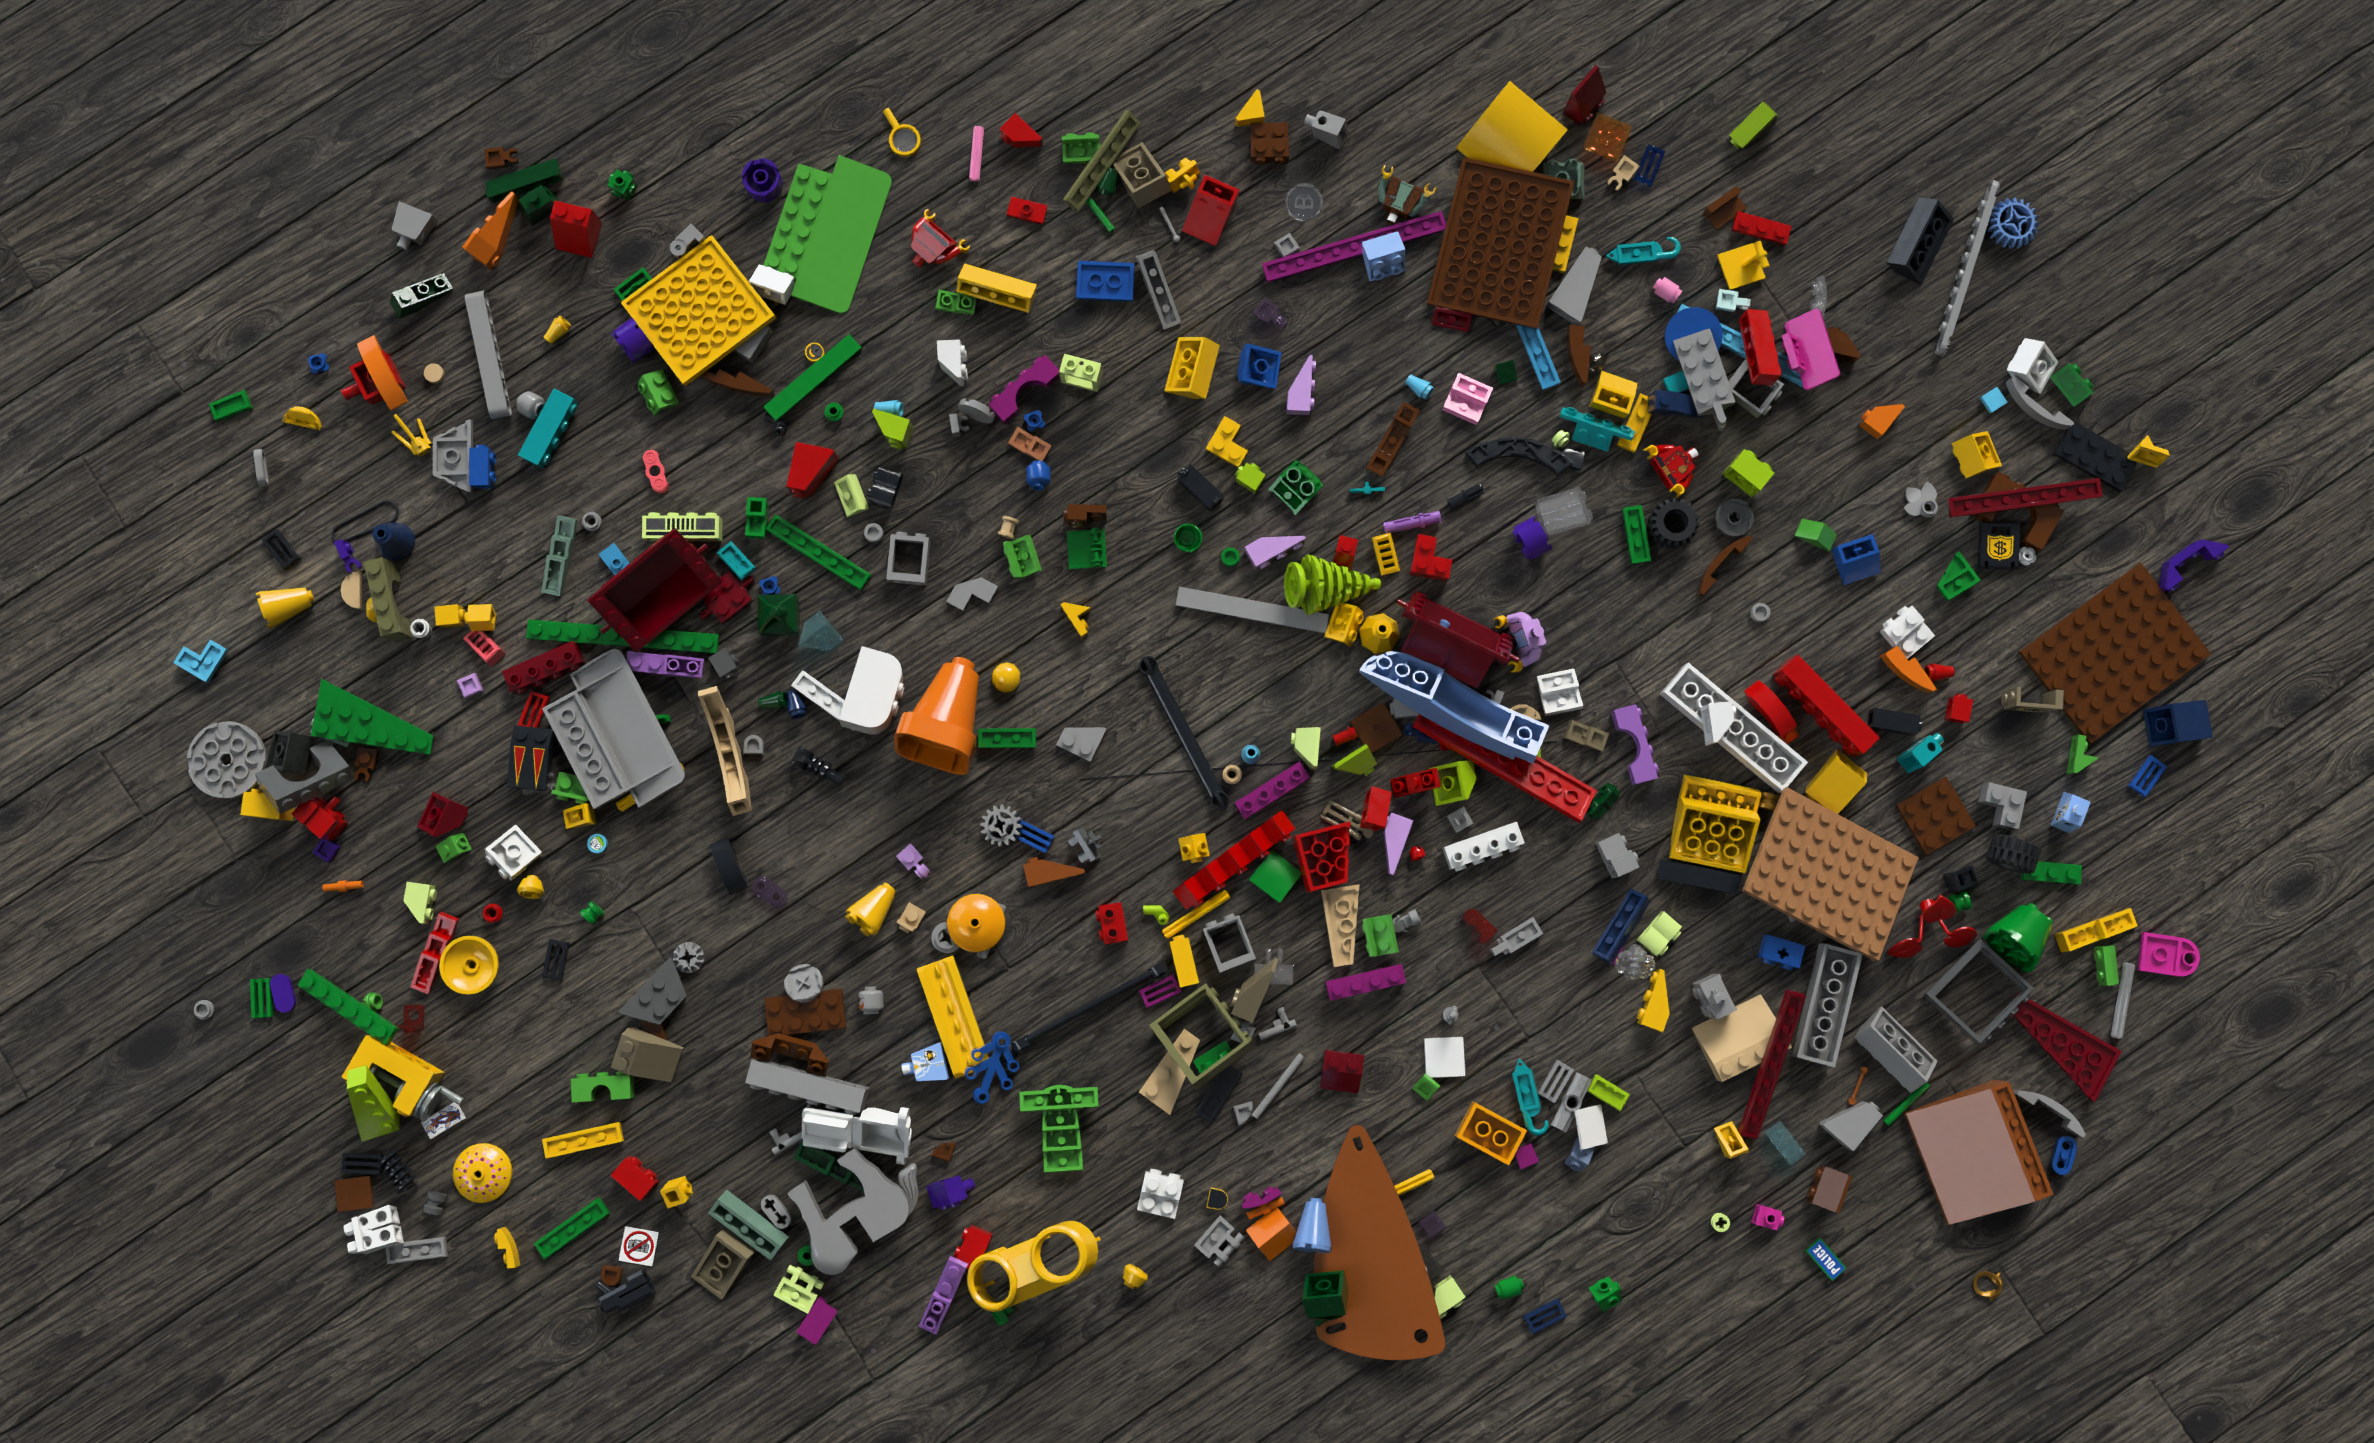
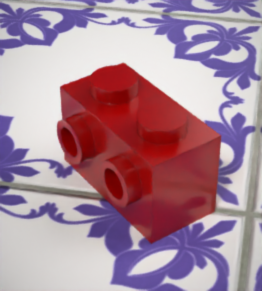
M1122 902L1098 906L1099 910L1095 911L1097 922H1101L1102 929L1099 930L1100 940L1104 941L1105 944L1127 941L1128 936Z

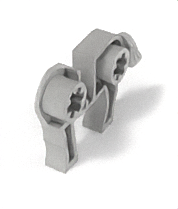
M854 1147L837 1161L841 1166L851 1170L859 1178L865 1195L848 1202L835 1211L828 1219L823 1217L806 1180L788 1192L789 1197L798 1205L802 1218L808 1226L812 1261L819 1271L829 1275L839 1274L847 1268L857 1254V1247L842 1226L856 1216L873 1242L897 1229L906 1221L907 1217L913 1212L918 1200L917 1165L915 1163H911L898 1173V1184L888 1179L879 1167L865 1159L860 1151Z

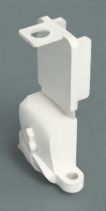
M808 1103L802 1112L803 1145L838 1152H845L847 1148L856 1147L858 1150L897 1156L896 1163L905 1165L911 1143L910 1109L901 1107L899 1113H894L878 1108H867L862 1111L860 1118L853 1117L851 1114L814 1109Z

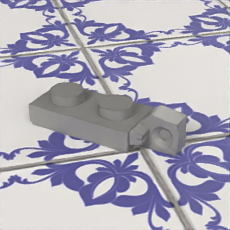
M1534 917L1500 936L1496 940L1498 944L1491 948L1490 951L1493 956L1502 951L1505 955L1512 953L1542 935L1543 932Z

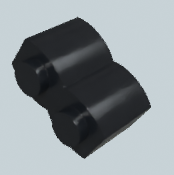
M880 466L879 470H875L873 474L874 485L872 488L869 487L866 496L869 504L892 511L904 475L902 472Z

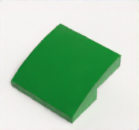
M1271 850L1249 881L1280 903L1300 877L1301 871Z

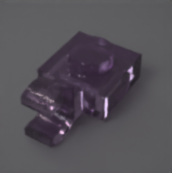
M1265 297L1253 311L1254 315L1267 324L1273 321L1281 329L1287 324V320L1278 314L1280 308Z

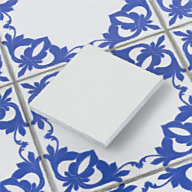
M1601 1104L1574 1110L1581 1150L1608 1143Z

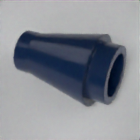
M797 690L787 691L788 715L791 716V719L804 717L807 709Z

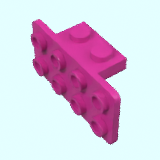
M1814 309L1785 323L1787 333L1782 335V347L1788 355L1787 363L1789 368L1800 374L1804 389L1811 390L1840 376L1839 367L1821 311Z

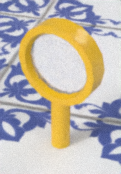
M886 108L883 113L893 128L889 135V144L892 151L900 157L913 156L919 151L921 146L919 132L911 125H899L891 110Z

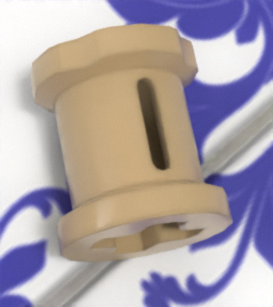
M1003 516L1002 527L998 531V535L1014 539V529L1019 520Z

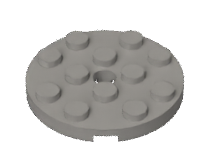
M231 721L214 723L205 727L195 736L187 754L188 772L194 784L204 793L218 798H235L242 796L244 792L251 791L258 784L255 773L264 770L267 762L266 749L258 734L246 725ZM225 755H230L231 764L224 765L223 757Z

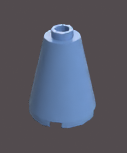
M1310 1198V1201L1305 1203L1293 1241L1294 1250L1311 1253L1312 1251L1331 1253L1332 1246L1326 1204L1322 1203V1199Z

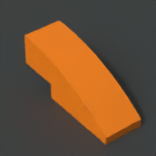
M1899 646L1891 648L1880 656L1898 677L1911 686L1926 693L1937 690L1917 659L1907 660Z

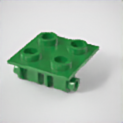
M1091 528V530L1067 531L1069 569L1107 567L1105 529Z

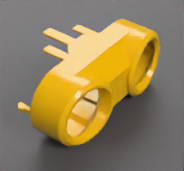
M1064 1221L1048 1227L1035 1238L1008 1249L1001 1247L977 1257L970 1265L967 1274L969 1292L973 1300L981 1308L991 1312L1004 1310L1086 1276L1097 1262V1241L1101 1239L1100 1237L1095 1238L1085 1225L1076 1221ZM1060 1233L1069 1236L1075 1242L1079 1251V1261L1076 1268L1065 1276H1056L1050 1273L1041 1261V1246L1045 1239L1050 1238V1235ZM988 1261L999 1263L1009 1277V1295L1002 1302L992 1298L985 1289V1287L995 1284L993 1280L983 1284V1267Z

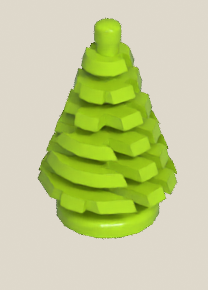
M1309 554L1305 555V558L1303 557L1301 564L1297 562L1289 563L1284 577V591L1289 607L1298 608L1301 606L1306 615H1312L1317 613V611L1344 603L1349 598L1354 599L1359 595H1365L1370 589L1378 590L1381 587L1379 578L1370 579L1369 575L1363 573L1360 575L1359 572L1353 570L1348 571L1347 567L1337 566L1336 563L1328 562L1321 558L1317 559Z

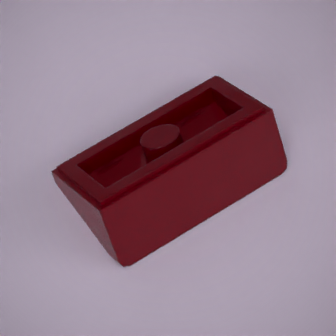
M1435 306L1432 325L1469 332L1473 314Z

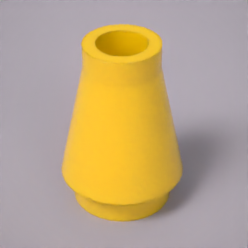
M562 316L554 318L544 338L553 344L557 339L570 331L571 324Z

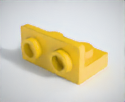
M1339 603L1334 608L1324 637L1351 647L1352 643L1356 640L1359 624L1363 621L1364 612L1357 606Z

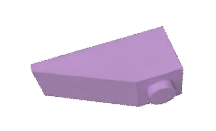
M1390 813L1387 817L1386 827L1383 831L1388 874L1391 876L1395 873L1413 820L1394 813Z

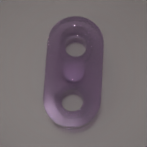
M759 876L752 882L753 892L770 905L781 907L786 904L788 900L787 892L769 878ZM761 882H763L765 885V887L762 890L758 888V885ZM778 893L780 895V899L778 901H775L774 895Z

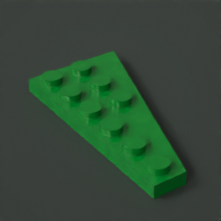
M321 679L311 736L431 755L434 735Z

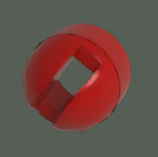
M1413 846L1409 851L1411 861H1417L1426 857L1423 848L1420 846Z

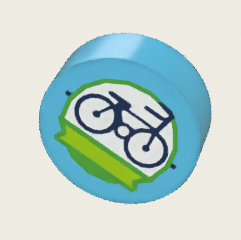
M594 834L588 839L587 846L593 853H603L608 847V840L601 834Z

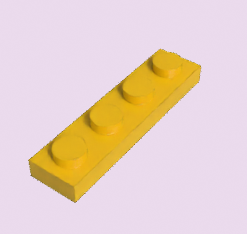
M620 1122L542 1139L545 1158L624 1141Z

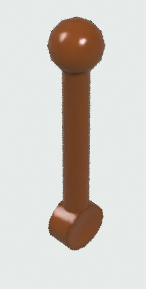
M1862 1067L1860 1070L1861 1075L1858 1079L1852 1097L1848 1098V1103L1850 1105H1854L1856 1103L1855 1097L1858 1093L1864 1075L1868 1073L1867 1067Z

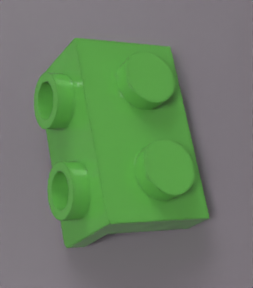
M1089 132L1084 135L1070 133L1062 136L1063 164L1089 163L1100 147L1099 135Z
M663 369L642 375L638 381V390L643 394L647 408L652 411L654 416L658 415L661 410L678 405L679 401Z
M1031 535L1003 542L1004 554L1008 558L1009 570L1014 578L1023 579L1042 571Z
M2115 946L2094 947L2098 986L2119 984Z

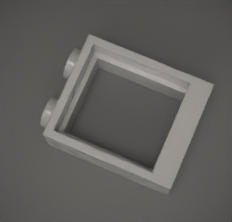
M1746 358L1728 382L1735 402L1758 418L1761 414L1765 416L1772 407L1769 405L1773 399L1776 401L1783 392L1780 389L1784 384L1777 380L1773 385H1767L1773 390L1759 408L1733 390L1746 371L1749 372Z
M896 532V535L891 534L886 577L888 582L927 585L931 540L929 537H926V534L916 533L915 536H907L905 532ZM896 541L923 544L920 575L893 572Z
M1234 913L1224 916V921L1217 923L1216 920L1206 923V928L1203 929L1219 973L1256 959L1240 916H1235ZM1236 922L1248 953L1221 963L1209 932Z

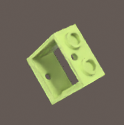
M1064 354L1059 371L1061 383L1098 392L1103 375L1101 363Z

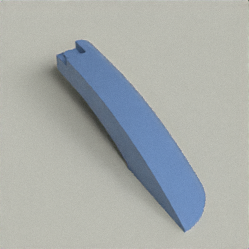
M1385 652L1383 655H1374L1359 670V673L1420 715L1471 742L1513 760L1516 756L1534 763L1549 728L1547 724L1517 713L1477 693L1445 672V669L1405 653Z

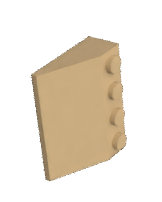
M1761 994L1737 1005L1736 1011L1718 1020L1708 1019L1691 1028L1717 1081L1723 1082L1762 1062L1776 1018Z

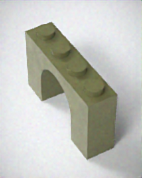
M383 557L365 561L364 567L380 636L393 642L414 638L410 631V619L400 614L392 592V585L401 583L397 564Z

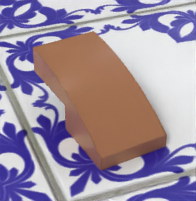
M1019 427L1015 429L1007 443L1038 461H1043L1051 447L1050 444L1036 436H1032Z

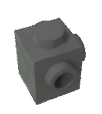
M726 648L709 657L719 677L723 680L725 678L727 680L737 675L736 672L740 670L737 666L740 663L735 654L731 655Z

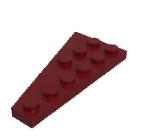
M2030 999L2025 1003L2021 1001L2017 1005L2019 1010L2013 1017L2091 1102H2095L2122 1051Z

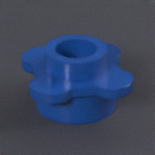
M324 353L309 357L308 362L313 374L329 370V365L326 361L327 356Z
M1036 410L1024 415V420L1028 424V431L1032 432L1036 428H1044L1045 422L1042 421L1041 411Z
M772 576L771 578L760 580L759 585L763 590L762 595L779 594L781 592V588L777 584V577Z

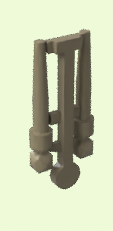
M1332 800L1329 801L1320 816L1332 825L1340 823L1326 817L1327 812L1344 822L1351 821V826L1356 829L1354 832L1350 828L1349 837L1352 836L1357 841L1362 838L1361 834L1357 833L1359 830L1363 832L1366 838L1373 836V830L1360 828L1362 815L1356 814ZM1331 805L1349 815V818L1347 819L1331 810ZM1354 818L1355 821L1360 822V823H1359V824H1356V823L1352 822V819Z

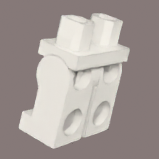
M387 1205L362 1214L359 1217L351 1218L352 1222L344 1225L346 1236L355 1235V1241L347 1245L348 1252L352 1254H369L386 1247L404 1244L401 1226H397L400 1224L397 1207Z

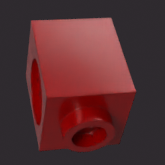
M1956 694L1949 697L1944 720L1961 724L1968 723L1970 721L1973 699H1968L1967 695Z

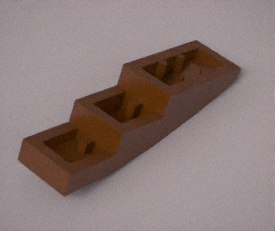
M721 369L717 371L716 375L705 371L699 376L716 386L734 392L764 397H774L775 395L772 389L740 371L736 378Z

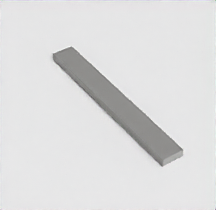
M1179 587L1176 606L1323 634L1326 633L1329 614L1317 612L1312 615H1306L1303 609Z

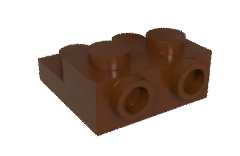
M1288 122L1250 124L1251 162L1265 164L1266 162L1274 161L1276 164H1282L1285 161H1289Z
M1068 504V509H1064L1065 524H1069L1073 529H1084V526H1088V519H1092V522H1103V519L1107 520L1106 505Z

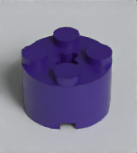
M765 158L752 160L746 164L742 171L744 187L753 199L769 203L782 191L783 179L777 166L772 161Z
M633 318L619 326L611 334L633 363L638 362L655 350L653 344Z
M1535 516L1514 526V530H1512L1516 542H1521L1523 545L1521 551L1526 560H1534L1552 550L1551 544L1548 545L1547 543L1548 538L1539 521L1535 522Z

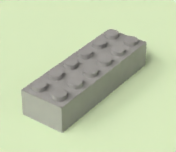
M1829 944L1818 945L1792 1057L1829 1067L1836 1066L1862 954Z
M758 1059L751 1060L745 1083L750 1084L752 1089L761 1090L766 1088L769 1089L771 1094L780 1095L785 1093L788 1094L790 1099L799 1100L804 1098L807 1099V1103L813 1105L824 1103L828 1109L837 1110L843 1108L845 1113L856 1115L865 1109L870 1088L827 1076L822 1077L807 1073L805 1070Z

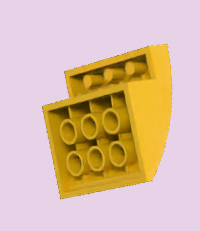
M1509 81L1465 135L1456 149L1469 159L1534 172L1568 129Z
M1684 774L1673 824L1669 857L1746 873L1760 823V818L1757 814L1762 795L1760 790Z

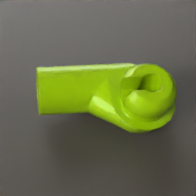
M1143 905V915H1154L1161 925L1168 923L1169 915L1162 906Z

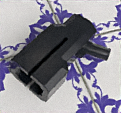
M642 1269L627 1277L625 1284L618 1288H609L599 1280L595 1287L605 1294L599 1297L600 1301H598L601 1311L607 1314L615 1309L623 1311L655 1294L656 1290L652 1282H649L627 1295H623L650 1280L646 1270Z

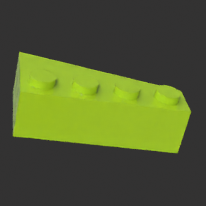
M365 1065L347 1071V1091L361 1141L363 1142L399 1130L400 1114L396 1112L397 1109L393 1107L394 1103L368 1066Z

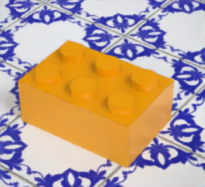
M1472 1101L1454 1136L1510 1165L1527 1130Z

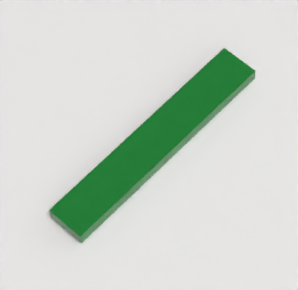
M848 334L763 406V408L776 422L779 421L860 352L862 347Z
M776 514L766 527L767 532L862 591L872 576Z

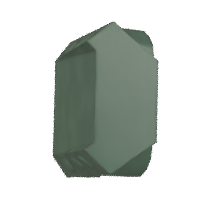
M1568 159L1566 162L1549 161L1548 163H1543L1544 175L1575 181L1571 199H1584L1585 169L1583 162Z

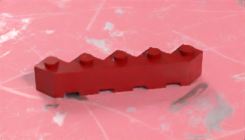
M1281 810L1172 892L1186 910L1192 905L1194 908L1198 907L1204 902L1203 897L1214 889L1218 892L1226 886L1224 882L1234 874L1241 875L1248 869L1246 865L1257 857L1260 859L1270 853L1268 849L1277 842L1281 841L1284 843L1292 837L1290 833L1296 828Z

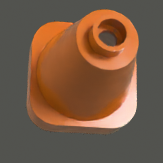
M954 657L952 663H944L914 710L902 714L894 735V750L897 754L908 760L952 774L966 775L975 754L977 739L973 731L979 675L974 671L975 664L972 661L962 657Z

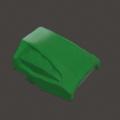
M1295 460L1268 490L1277 495L1293 511V514L1297 515L1323 487V484L1305 465Z

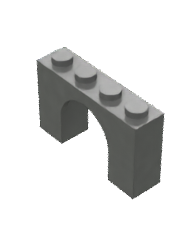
M328 740L310 748L313 761L319 768V771L308 780L300 782L288 781L281 776L273 765L255 773L259 788L279 814L353 780L349 765Z

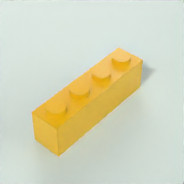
M964 264L958 276L956 292L1029 313L1035 299L1037 284Z

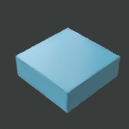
M1997 387L1979 398L1990 414L2007 403V400Z

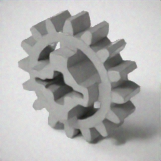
M1002 804L1000 809L997 806H993L994 811L987 810L988 816H982L985 823H980V826L985 827V829L981 833L987 834L985 840H991L992 845L998 842V846L1002 847L1003 842H1005L1007 846H1010V840L1017 841L1015 835L1021 836L1018 829L1023 828V826L1018 824V822L1022 818L1016 817L1018 814L1016 810L1011 813L1012 807L1010 806L1006 810ZM1002 813L1010 815L1011 818L1005 819ZM1000 822H1003L1005 824L1003 825L1002 830L998 828L1000 826ZM999 833L1001 838H996L992 834Z

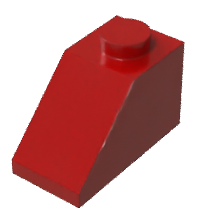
M1016 113L999 128L1000 137L1007 145L1009 143L1013 147H1041L1043 145L1042 137Z

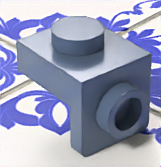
M1578 1137L1574 1142L1570 1155L1565 1160V1164L1575 1171L1582 1172L1589 1165L1595 1147L1581 1150Z

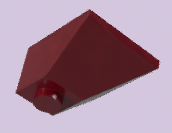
M433 792L417 827L434 837H438L460 827L467 818L469 808Z

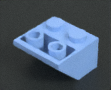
M1399 232L1362 242V253L1369 281L1381 280L1384 277L1398 275L1406 271L1405 248Z

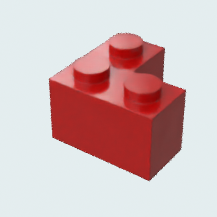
M1417 535L1409 575L1448 581L1452 559L1434 556L1437 537Z

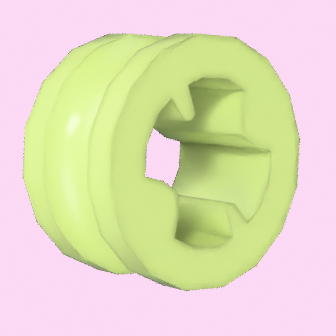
M1716 1213L1711 1218V1225L1716 1231L1724 1232L1729 1228L1730 1220L1726 1215ZM1720 1217L1722 1220H1725L1721 1228H1719V1225H1716Z

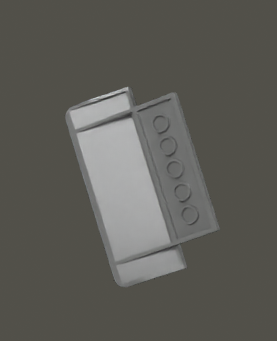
M609 650L571 673L570 676L577 690L542 708L593 809L596 810L629 791L638 808L641 809L684 781L685 772L620 650Z

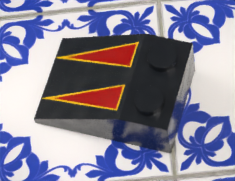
M514 725L510 742L507 787L539 791L547 790L557 741L553 729Z

